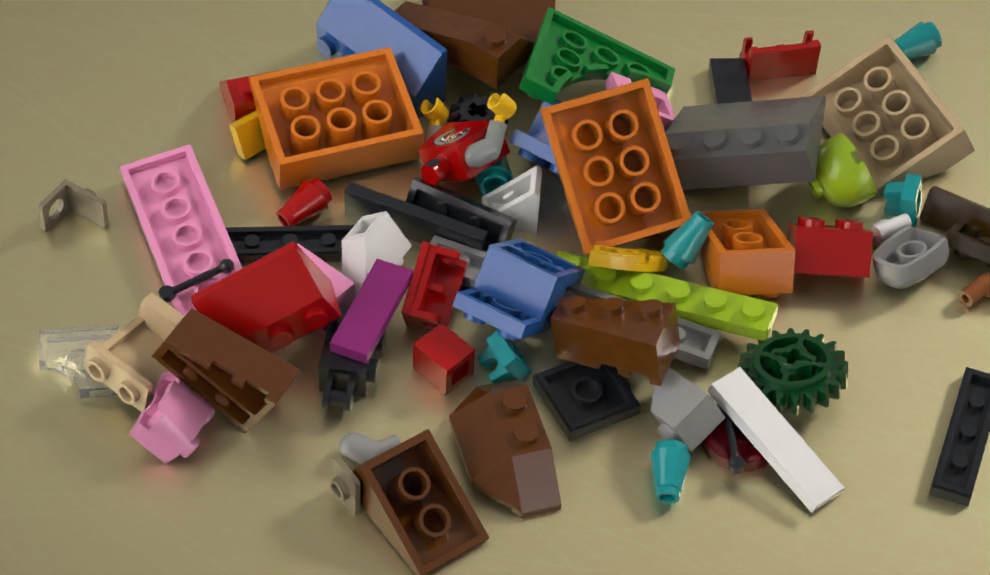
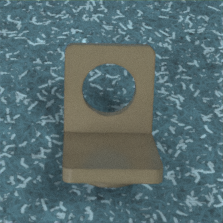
M67 179L38 205L41 229L45 232H48L70 210L102 228H106L109 225L106 201L98 197L92 190L83 189ZM59 199L57 210L49 217L51 206Z
M335 455L331 458L332 479L329 481L331 490L339 501L344 502L356 516L364 511L360 503V481L339 455Z

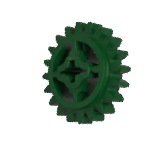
M789 328L785 334H780L778 331L773 330L772 337L767 338L765 341L758 340V345L748 343L746 345L747 352L740 353L738 368H742L780 413L784 409H791L793 415H797L799 409L804 408L810 413H814V405L816 404L827 408L829 407V398L839 399L840 390L847 387L848 361H845V352L837 350V342L835 341L825 344L824 334L813 337L810 336L808 329H805L801 334L795 333L792 328Z

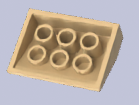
M890 35L800 96H825L826 105L822 127L830 138L842 132L856 148V151L853 153L859 162L864 161L877 189L876 196L884 193L886 182L905 181L906 174L921 175L922 179L945 172L975 151L965 129Z

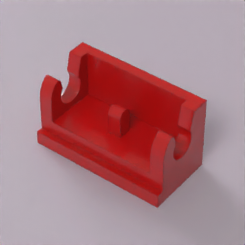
M805 31L802 43L781 44L762 48L752 47V37L744 38L739 58H745L749 82L816 74L821 44L819 40H812L814 31Z
M422 242L401 311L406 326L426 331L433 330L439 324L450 327L455 307L452 305L457 292L461 290L468 266L467 261L459 259L460 252L431 245L428 242Z

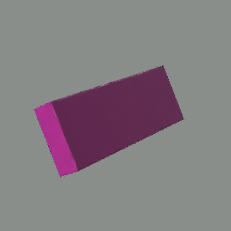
M376 259L330 342V352L367 364L409 287L413 270Z

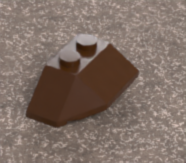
M510 379L476 386L449 415V422L471 485L495 501L512 508V512L521 518L561 510L562 504L552 447L528 385L519 380Z

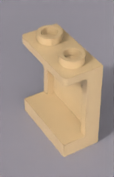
M151 292L141 300L139 316L104 344L100 345L93 340L87 345L84 369L94 380L104 383L117 393L123 402L133 405L143 412L154 398L152 392L161 374L170 372L155 360L152 355L184 315Z

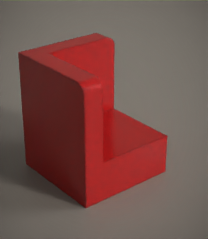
M439 324L413 344L414 370L445 396L474 375L475 349L444 324Z

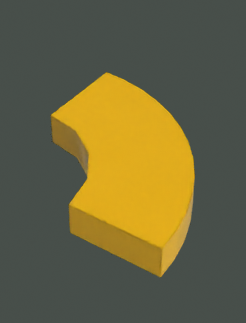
M595 244L590 251L588 265L634 272H659L667 269L669 260L660 251L635 246L632 248H615Z

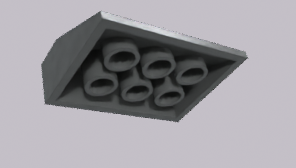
M825 96L683 106L665 132L682 190L815 181L826 105Z

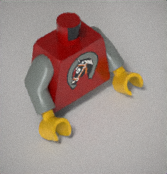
M493 93L488 99L487 107L496 114L494 119L445 123L442 127L440 124L449 116L448 108L439 98H436L435 106L428 100H424L420 110L429 119V125L425 126L424 142L419 147L420 161L423 165L420 173L423 180L430 185H436L438 182L466 181L508 155L510 150L505 140L508 125L505 124V120L512 117L516 112L517 106L514 100L505 93L502 96Z

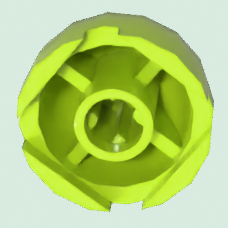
M842 132L820 145L815 181L808 182L817 199L825 197L834 206L851 208L876 196L877 189L864 161L859 162L853 153L856 151V148Z

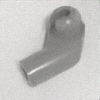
M348 433L340 440L339 450L345 457L363 464L401 444L396 435L376 441L359 433Z

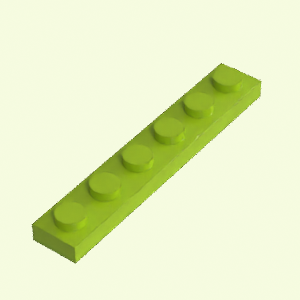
M559 250L556 256L586 269L580 283L581 285L629 301L656 299L661 302L676 303L677 317L712 329L765 341L777 316L778 303L650 272L624 271L588 265V257Z

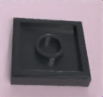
M567 362L533 375V385L569 441L640 414V403L622 376L618 375V370L615 367L601 364L598 369Z

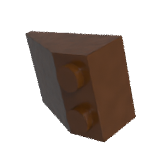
M429 429L359 465L352 471L360 481V503L365 512L416 575H425L489 539L486 530Z

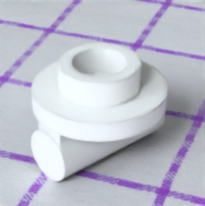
M904 213L892 219L877 221L871 230L875 245L879 247L897 231L909 225L911 226L912 222L909 215Z

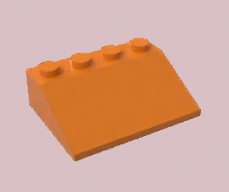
M391 47L249 77L269 162L279 190L300 186L304 180L310 181L314 177L323 181L420 159L419 147L423 143L424 133Z
M648 78L540 109L584 255L590 254L595 244L618 247L677 230L691 218Z

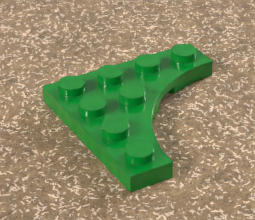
M548 7L542 18L519 89L526 92L533 99L543 100L552 105L559 92L564 88L581 81L607 80L610 73L614 72L630 78L632 82L648 78L651 87L664 91L667 94L672 86L675 68Z

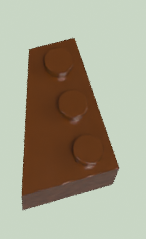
M574 295L562 297L551 316L556 358L598 369L601 364L617 368L618 375L628 378L632 375V372L648 376L650 384L657 386L662 385L680 345L676 303L661 302L656 299L629 301L617 297L589 299Z
M193 308L181 319L152 355L155 360L245 433L277 404L301 372L297 367Z

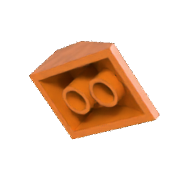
M765 209L701 211L702 214L714 223L700 250L707 279L712 288L741 295H759L765 298L778 297L780 293H793L796 250Z

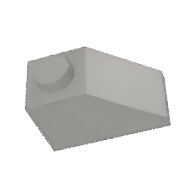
M670 367L662 385L653 386L651 413L660 423L657 431L664 439H673L685 443L691 452L725 419L708 393Z

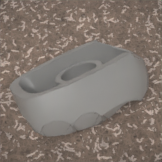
M909 225L894 233L874 251L872 258L877 278L884 284L896 289L907 288L917 284L945 265L949 257V245L947 238Z

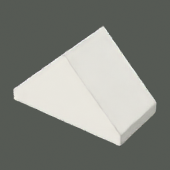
M535 166L482 197L481 204L517 219L514 231L537 233L542 169L539 166Z

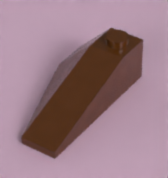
M405 1L395 10L397 14L446 48L447 61L495 89L500 87L528 61L534 45V41L520 33L489 21Z

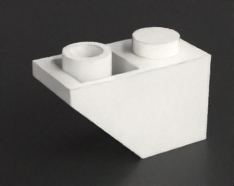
M387 211L362 216L341 241L342 274L355 282V297L376 259L401 266L404 262L403 256L412 247Z

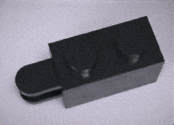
M339 306L341 317L330 322L328 325L318 365L319 391L323 392L322 408L329 409L330 405L342 406L344 411L351 412L355 396L366 398L369 382L376 383L379 359H375L377 351H384L386 330L367 364L330 352V342L349 309L348 307Z

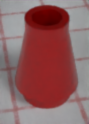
M314 177L310 181L304 180L284 206L276 212V216L283 226H296L328 210V204L333 201L332 195L325 184L318 178Z

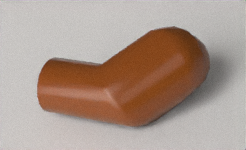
M990 273L980 275L958 293L959 300L963 305L971 307L981 298H990Z

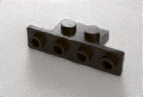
M933 186L929 190L919 217L920 220L947 231L948 245L955 254L964 258H977L986 262L990 268V208Z

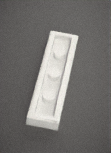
M741 367L711 384L707 392L811 513L841 494L845 487Z

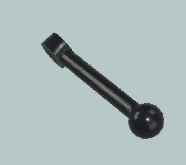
M223 259L219 266L176 286H162L158 291L159 297L165 302H171L175 298V294L220 273H231L234 270V262L231 259Z
M719 406V410L725 417L731 454L728 470L733 474H740L744 470L745 461L739 457L734 423Z

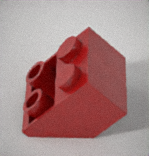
M798 217L797 223L787 224V239L796 250L794 273L870 278L873 232L863 228V222L835 219V226L825 225V220H820V218Z

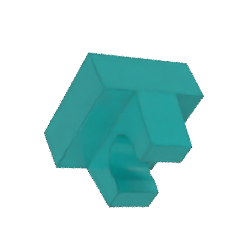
M906 174L905 181L886 182L884 189V198H887L884 208L885 214L899 216L906 213L911 219V227H916L922 204L921 175Z
M497 331L485 339L489 346L477 359L487 370L497 363L496 369L488 375L493 383L510 380L515 377L522 381L533 372L515 344L509 339L500 336Z

